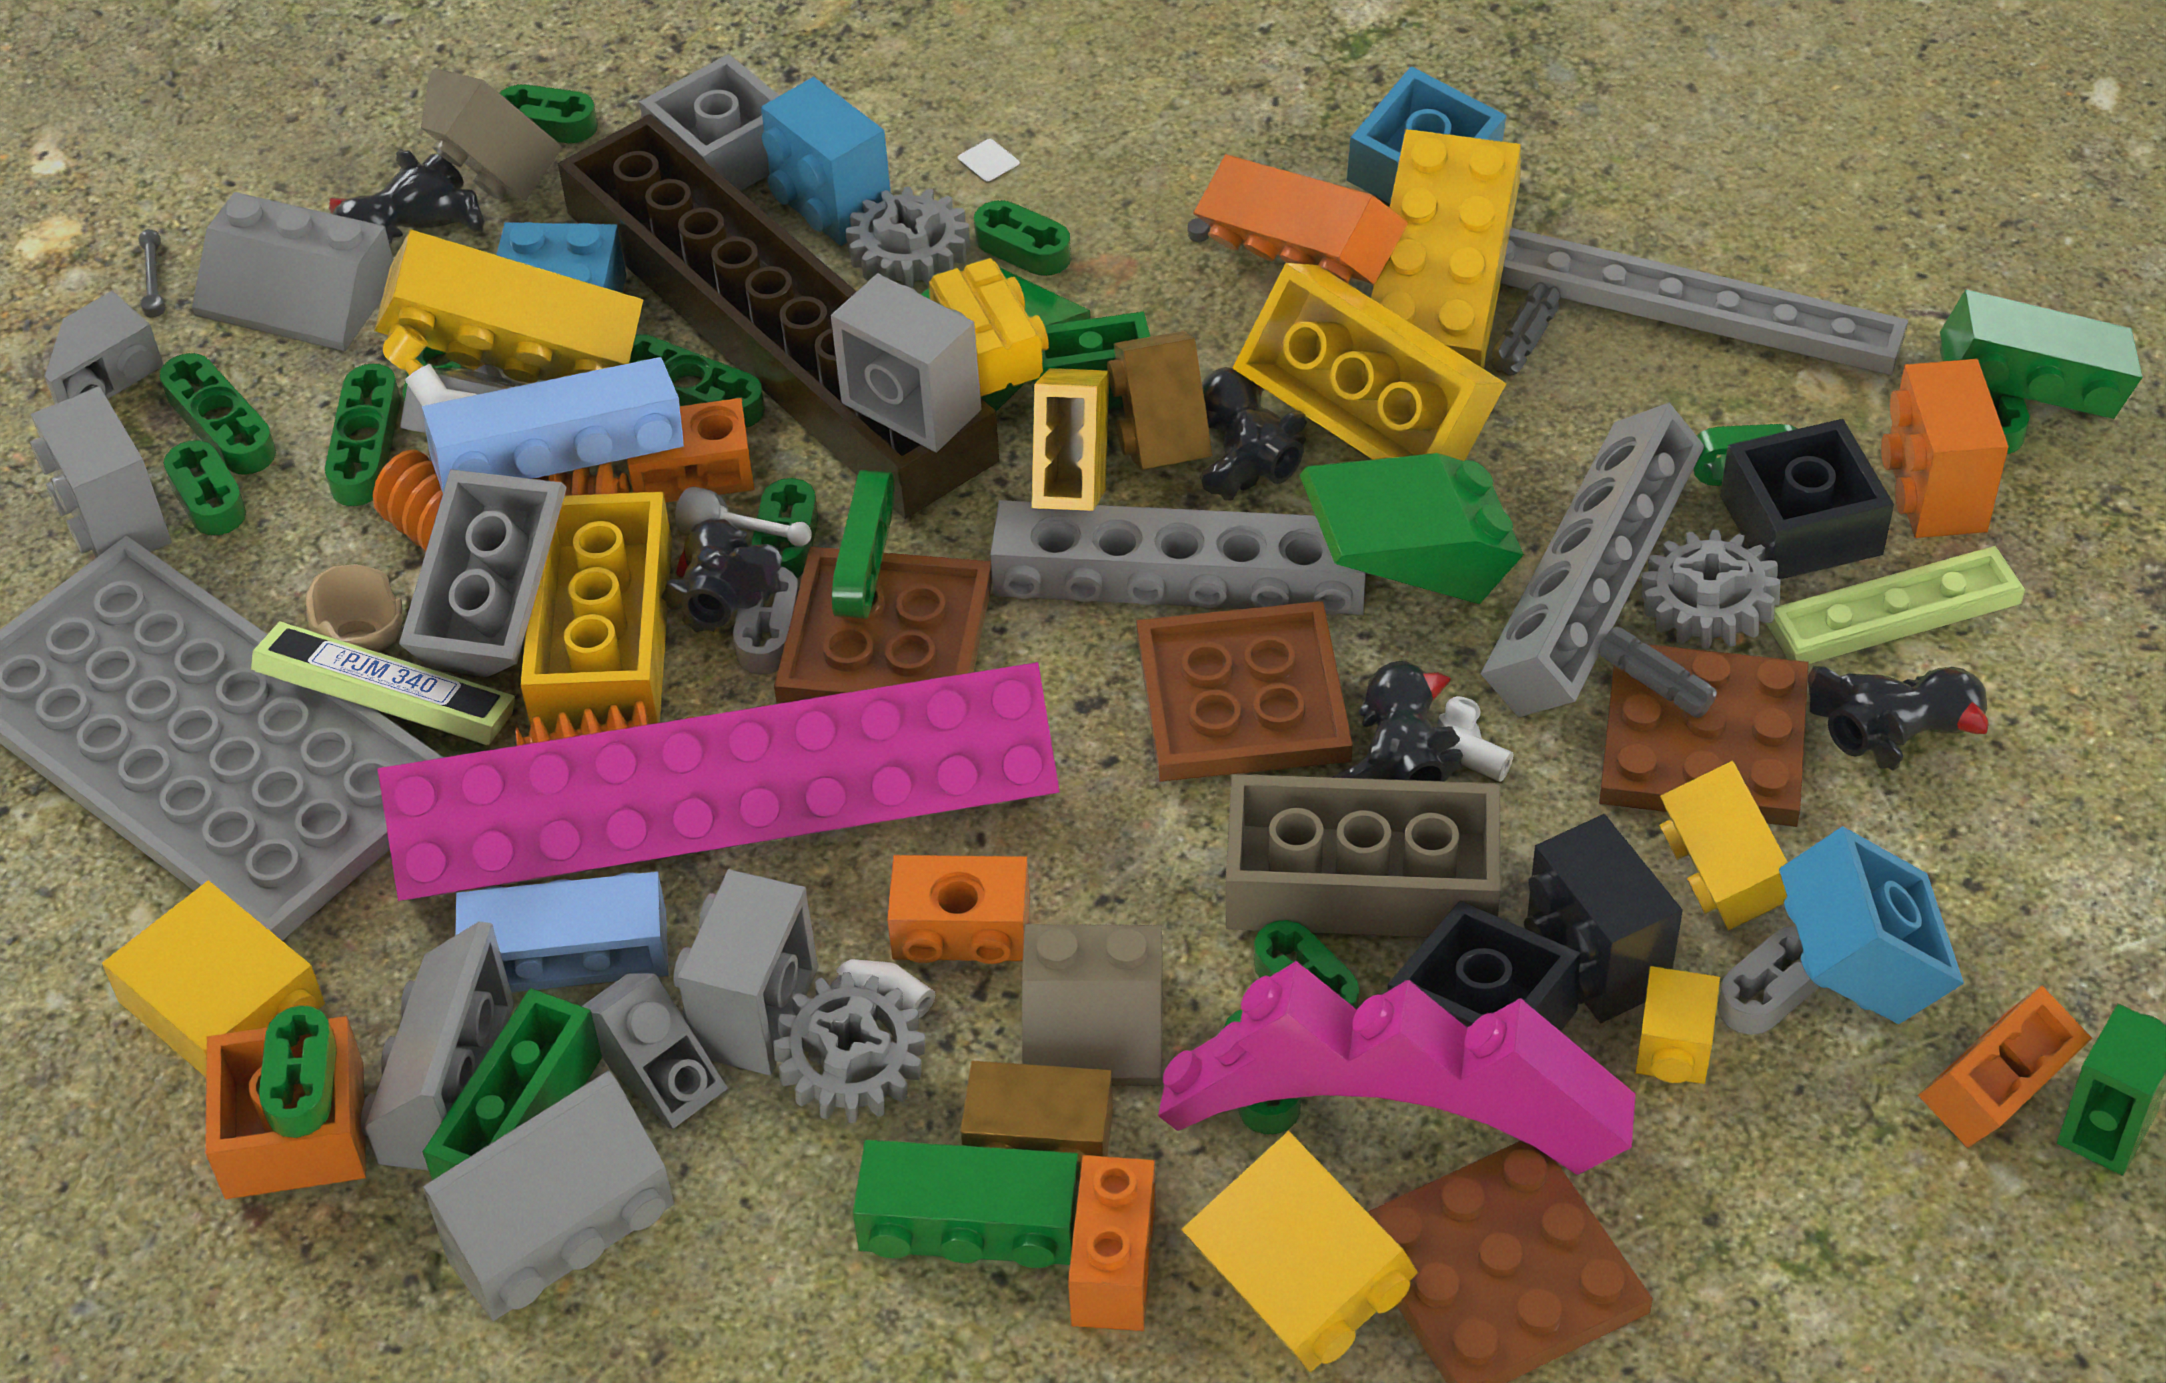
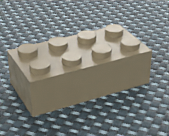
M1232 774L1226 863V929L1260 931L1265 925L1274 921L1289 920L1300 923L1311 933L1429 937L1459 901L1498 917L1501 892L1500 784Z

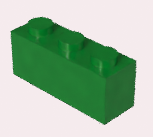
M1965 289L1940 330L1944 360L1978 359L1990 391L2115 419L2143 378L2132 328Z
M532 988L528 990L422 1151L432 1180L586 1084L602 1059L590 1009Z
M864 1140L853 1208L858 1250L873 1252L878 1256L891 1259L902 1258L909 1254L945 1257L957 1263H973L980 1259L1014 1261L1030 1268H1044L1051 1264L1070 1265L1080 1183L1078 1153Z

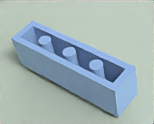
M661 357L422 406L429 453L442 493L444 492L450 469L534 479L684 447L679 397Z

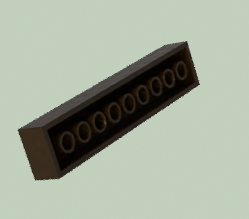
M651 114L558 162L567 214L578 224L617 225L625 266L737 368L755 376L760 381L762 390L853 473L858 476L860 470L892 472L895 484L893 509L904 519L1000 462L996 411L983 399H981V411L937 453L844 405L841 402L831 314L857 291Z

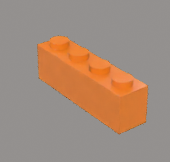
M1227 154L1222 159L1193 213L1211 227L1208 235L1227 248L1237 251L1240 245L1243 244L1250 252L1271 262L1279 255L1286 263L1319 265L1347 284L1351 278L1375 285L1408 224L1407 221L1372 194Z

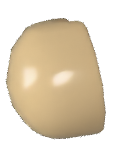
M352 564L333 566L313 578L306 592V616L310 631L378 653L395 643L403 622L401 614L402 600L396 598L392 593L388 576L384 572Z

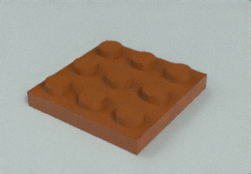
M810 546L774 684L776 703H787L974 672L993 582L991 561L884 553L868 618L835 617L832 610V585L840 549Z
M1323 601L1136 620L1137 641L1159 782L1352 762L1353 744Z
M1648 644L1690 672V676L1694 674L1715 688L1717 692L1716 699L1707 713L1700 718L1693 717L1678 707L1674 700H1667L1625 672V669L1621 670L1613 665L1599 804L1667 812L1661 800V795L1733 761L1766 823L1797 827L1801 808L1809 662Z
M1522 1140L1368 1211L1371 1217L1405 1251L1418 1271V1274L1410 1280L1408 1292L1396 1306L1446 1383H1508L1651 1312L1652 1296L1559 1164L1538 1148Z

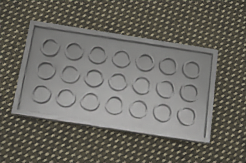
M126 535L0 630V744L193 891L209 880L283 941L390 850L377 768L443 757L375 709L251 670L253 650L268 634Z

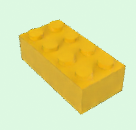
M1405 129L1389 208L1407 221L1408 224L1375 285H1373L1371 299L1484 369L1520 183L1521 144Z
M410 229L390 266L374 331L389 337L397 326L410 325L426 339L428 343L426 347L446 352V357L455 363L466 366H479L481 363L504 369L503 373L513 380L535 383L538 379L546 381L629 364L643 299Z
M1285 263L1232 367L1292 408L1306 414V417L1372 460L1439 453L1465 461L1507 384L1319 265Z
M663 492L564 496L525 636L520 685L530 726L532 717L539 716L548 733L554 732L558 713L565 712L573 728L578 729L581 726L583 711L587 708H591L599 724L604 725L606 724L609 706L614 704L619 708L625 721H631L635 701L642 700L646 707L649 725L660 723L668 613L666 601L661 597L667 581L670 580L672 536Z

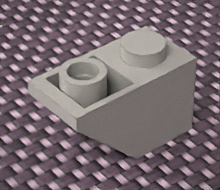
M110 291L63 318L44 377L54 404L100 386L106 398L109 399L163 367V362L150 324L114 291Z
M627 973L582 1005V1007L591 1010L602 1058L609 1069L668 1128L674 1129L728 1089L656 974Z

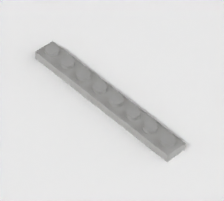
M1514 228L1510 230L1500 282L1501 284L1530 290L1535 284L1543 283L1548 288L1555 287L1558 289L1560 298L1888 375L1893 374L1908 325V319Z

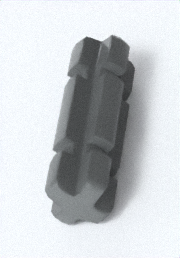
M1538 283L1531 287L1524 298L1526 301L1519 306L1504 330V336L1498 340L1492 350L1493 359L1491 365L1496 371L1503 370L1508 375H1515L1520 372L1527 361L1525 356L1531 354L1549 325L1547 322L1554 317L1559 309L1558 300L1560 293L1555 287L1548 288L1543 283Z
M1621 627L1612 628L1600 644L1599 653L1607 661L1621 670L1625 669V672L1630 674V676L1667 700H1674L1678 707L1695 718L1704 716L1716 699L1717 692L1710 684L1694 674L1690 676V672L1648 644H1641L1637 637Z

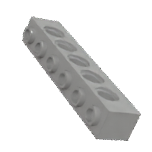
M1670 402L1614 422L1480 673L1518 718L1576 701L1600 654L1599 647L1601 642L1613 628L1705 447Z
M999 500L990 554L994 596L1021 599L1040 598L1077 600L1081 602L1099 601L1236 609L1323 601L1326 614H1364L1366 573L1334 563L1317 518L1314 515L1097 505L1094 511L1036 509L1031 508L1032 502Z

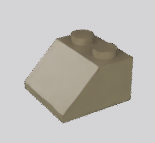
M434 68L429 75L421 128L437 141L433 149L455 166L462 167L463 164H466L477 173L473 180L474 183L494 198L501 200L504 195L526 201L563 147L484 80Z
M1025 924L1022 970V1064L1111 1070L1112 1086H1161L1163 1017L1162 925Z

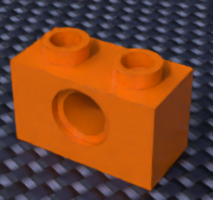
M893 855L887 917L892 960H911L917 963H931L937 960L979 961L985 964L1023 961L1025 924H1029L1030 908L1027 856Z

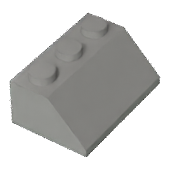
M234 192L206 229L192 304L194 315L346 351L383 297L389 269L393 262L385 226Z
M450 469L399 644L430 669L489 677L517 664L567 487L562 482Z
M477 922L426 953L416 980H409L404 987L401 999L402 1020L396 1037H388L385 1042L381 1058V1071L383 1075L376 1094H369L367 1096L361 1114L362 1133L369 1137L379 1165L428 1170L422 1151L510 1018L514 1000L492 923Z
M609 1070L423 1186L448 1263L492 1321H495L512 1309H521L529 1305L541 1294L544 1288L572 1270L583 1269L591 1265L601 1256L606 1248L634 1230H643L651 1226L661 1217L666 1209L674 1205L666 1167L617 1079Z

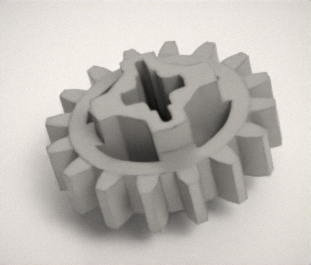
M904 187L902 195L896 196L885 190L882 191V202L876 203L866 199L863 201L864 213H852L850 215L851 227L846 228L848 252L851 256V265L853 268L862 267L863 278L867 281L879 273L894 282L895 280L903 281V285L911 288L914 286V281L923 280L929 285V281H931L932 276L935 274L953 270V262L965 263L967 260L966 248L970 247L969 224L965 220V211L963 208L953 209V199L950 196L943 197L938 201L934 200L933 189L928 188L921 196L913 195L911 187Z
M1712 530L1709 540L1700 541L1695 533L1688 532L1686 533V545L1679 546L1668 540L1664 543V557L1650 555L1648 558V572L1642 573L1644 613L1646 617H1656V630L1660 633L1669 631L1672 628L1677 629V643L1684 644L1691 636L1700 637L1702 648L1709 649L1713 638L1722 637L1729 647L1735 646L1736 633L1742 631L1744 634L1755 638L1759 635V621L1765 623L1773 622L1775 605H1780V579H1777V562L1765 561V547L1762 545L1754 546L1748 550L1745 549L1744 535L1738 534L1730 542L1721 541L1719 530Z
M843 972L839 988L831 989L822 977L816 979V997L810 999L806 995L796 992L792 996L793 1012L795 1015H779L778 1032L782 1037L774 1040L775 1061L782 1062L779 1066L780 1082L782 1086L797 1084L795 1098L796 1103L800 1107L810 1103L814 1098L819 1100L820 1118L827 1120L835 1107L845 1108L849 1123H856L859 1107L867 1105L877 1117L884 1115L885 1096L889 1095L903 1102L907 1098V1082L905 1079H920L921 1059L917 1056L925 1054V1033L916 1031L919 1028V1012L916 1008L901 1011L903 1007V991L899 988L890 991L885 996L879 994V977L873 975L867 980L863 988L854 987V980L850 972ZM877 1019L889 1029L895 1043L891 1042L890 1033L878 1029L876 1025ZM850 1043H853L849 1051H846L849 1048ZM803 1051L809 1052L810 1061L821 1064L824 1070L822 1075L811 1067Z

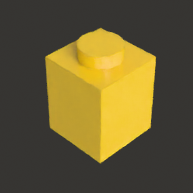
M1650 966L1635 1070L1636 1074L1655 1076L1662 1081L1670 1083L1687 1081L1705 1084L1713 1043L1720 983L1719 976Z

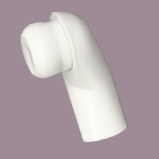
M1461 696L1449 699L1446 703L1445 713L1439 716L1437 727L1452 726L1460 737V741L1454 747L1446 750L1460 749L1463 754L1461 759L1462 766L1501 782L1510 769L1513 761V752L1482 739L1479 726L1476 724L1481 711L1475 701Z
M850 959L836 969L839 975L830 985L831 989L839 988L843 972H850L854 980V987L861 988L864 987L872 975L879 977V994L885 996L890 991L899 988L903 991L902 1010L916 1008L919 1012V1018L928 1012L935 1000V991L892 962Z

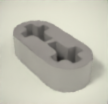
M781 567L777 572L778 585L771 592H761L763 598L758 605L749 609L738 608L733 631L737 660L741 667L750 673L760 675L771 674L778 671L799 591L797 578L793 572L784 567ZM776 593L773 607H764L763 601H767L770 594ZM771 632V639H767L765 646L758 647L761 643L762 633Z
M1796 926L1784 927L1773 933L1734 966L1723 978L1718 1011L1721 1019L1731 1029L1749 1035L1764 1033L1773 1028L1818 989L1819 986L1807 975L1801 961L1794 962L1782 972L1784 956L1794 961L1804 952ZM1765 988L1762 1004L1756 1000H1751L1746 1004L1738 1001L1739 995L1750 999Z

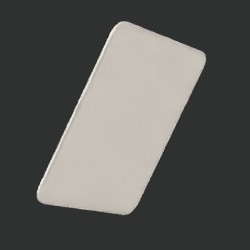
M987 139L958 155V159L987 182L1020 164L1018 159L992 139Z

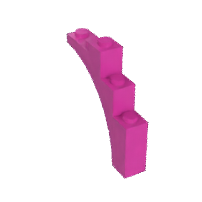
M1296 961L1270 977L1263 976L1257 979L1247 989L1241 1001L1242 1015L1240 1022L1228 1024L1216 1037L1192 1051H1182L1171 1060L1163 1074L1164 1089L1158 1113L1162 1120L1175 1130L1180 1131L1220 1112L1268 1100L1319 1095L1383 1098L1434 1107L1488 1124L1538 1148L1574 1174L1579 1175L1632 1148L1636 1094L1521 998L1495 1013L1481 1016L1467 1028L1409 980L1382 995L1371 996L1358 1009H1355Z

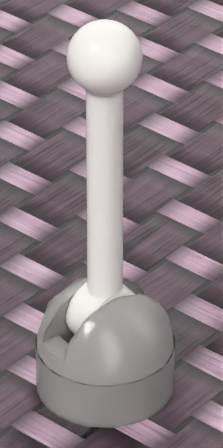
M699 487L687 488L681 494L676 506L675 519L680 532L687 535L696 524L710 518L726 519L736 527L786 537L795 546L808 544L812 537L810 527L804 522H795L789 526L729 513L724 499L708 489Z

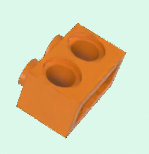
M741 398L680 406L684 447L627 459L633 493L663 492L665 503L678 501L681 494L689 487L708 489L718 495L755 490Z
M2041 985L2001 1016L1918 1096L1968 1149L2001 1127L2093 1038Z
M1083 1155L1068 1279L1071 1326L1144 1331L1156 1214L1155 1160Z

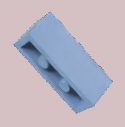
M626 872L610 877L572 881L559 879L543 884L505 888L492 886L482 890L456 893V935L477 922L492 923L511 992L528 991L530 988L539 990L615 982L627 973L656 974L658 977L669 976L667 916L658 872L639 874Z

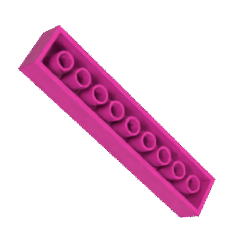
M1038 662L377 768L398 901L1052 795L1060 792Z

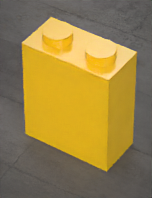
M1049 368L1034 384L1031 508L1094 511L1105 493L1109 402L1108 370Z
M209 880L102 962L118 1002L204 1077H206L207 1036L268 1028L269 1023L274 1017L287 1008L301 1005L311 1006L319 1010L325 1005L312 965Z
M1287 1131L1181 1229L1204 1258L1310 1373L1321 1363L1328 1364L1341 1357L1353 1344L1356 1337L1355 1331L1376 1312L1384 1313L1396 1306L1408 1292L1410 1280L1418 1274L1405 1251L1290 1131Z

